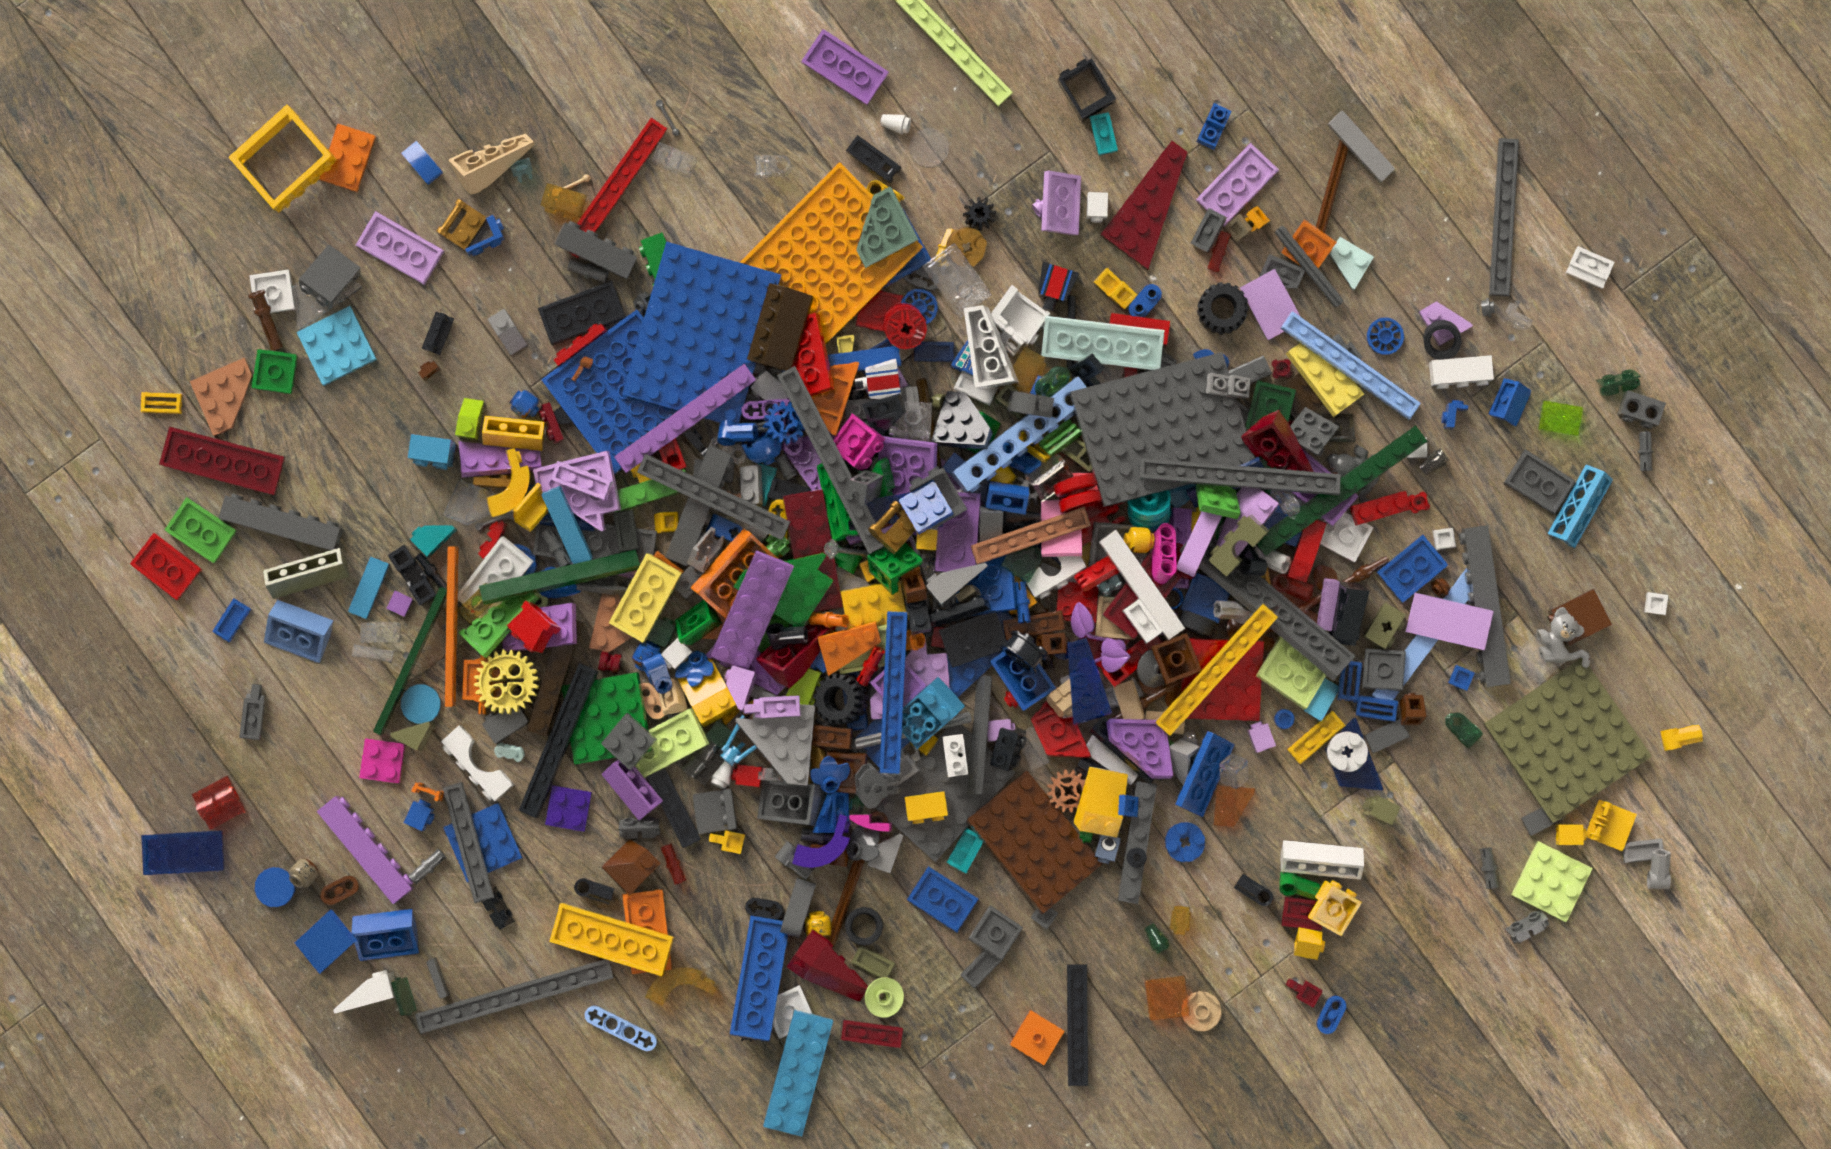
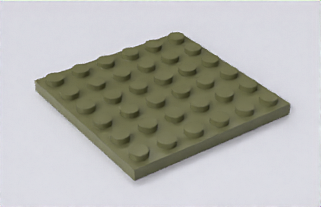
M1582 658L1484 723L1490 735L1552 824L1652 757L1590 666L1587 668L1582 666Z

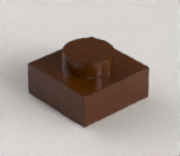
M428 361L420 367L421 370L418 374L426 381L440 371L441 368L435 361Z

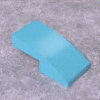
M1325 678L1307 709H1304V712L1322 721L1338 693L1339 686Z

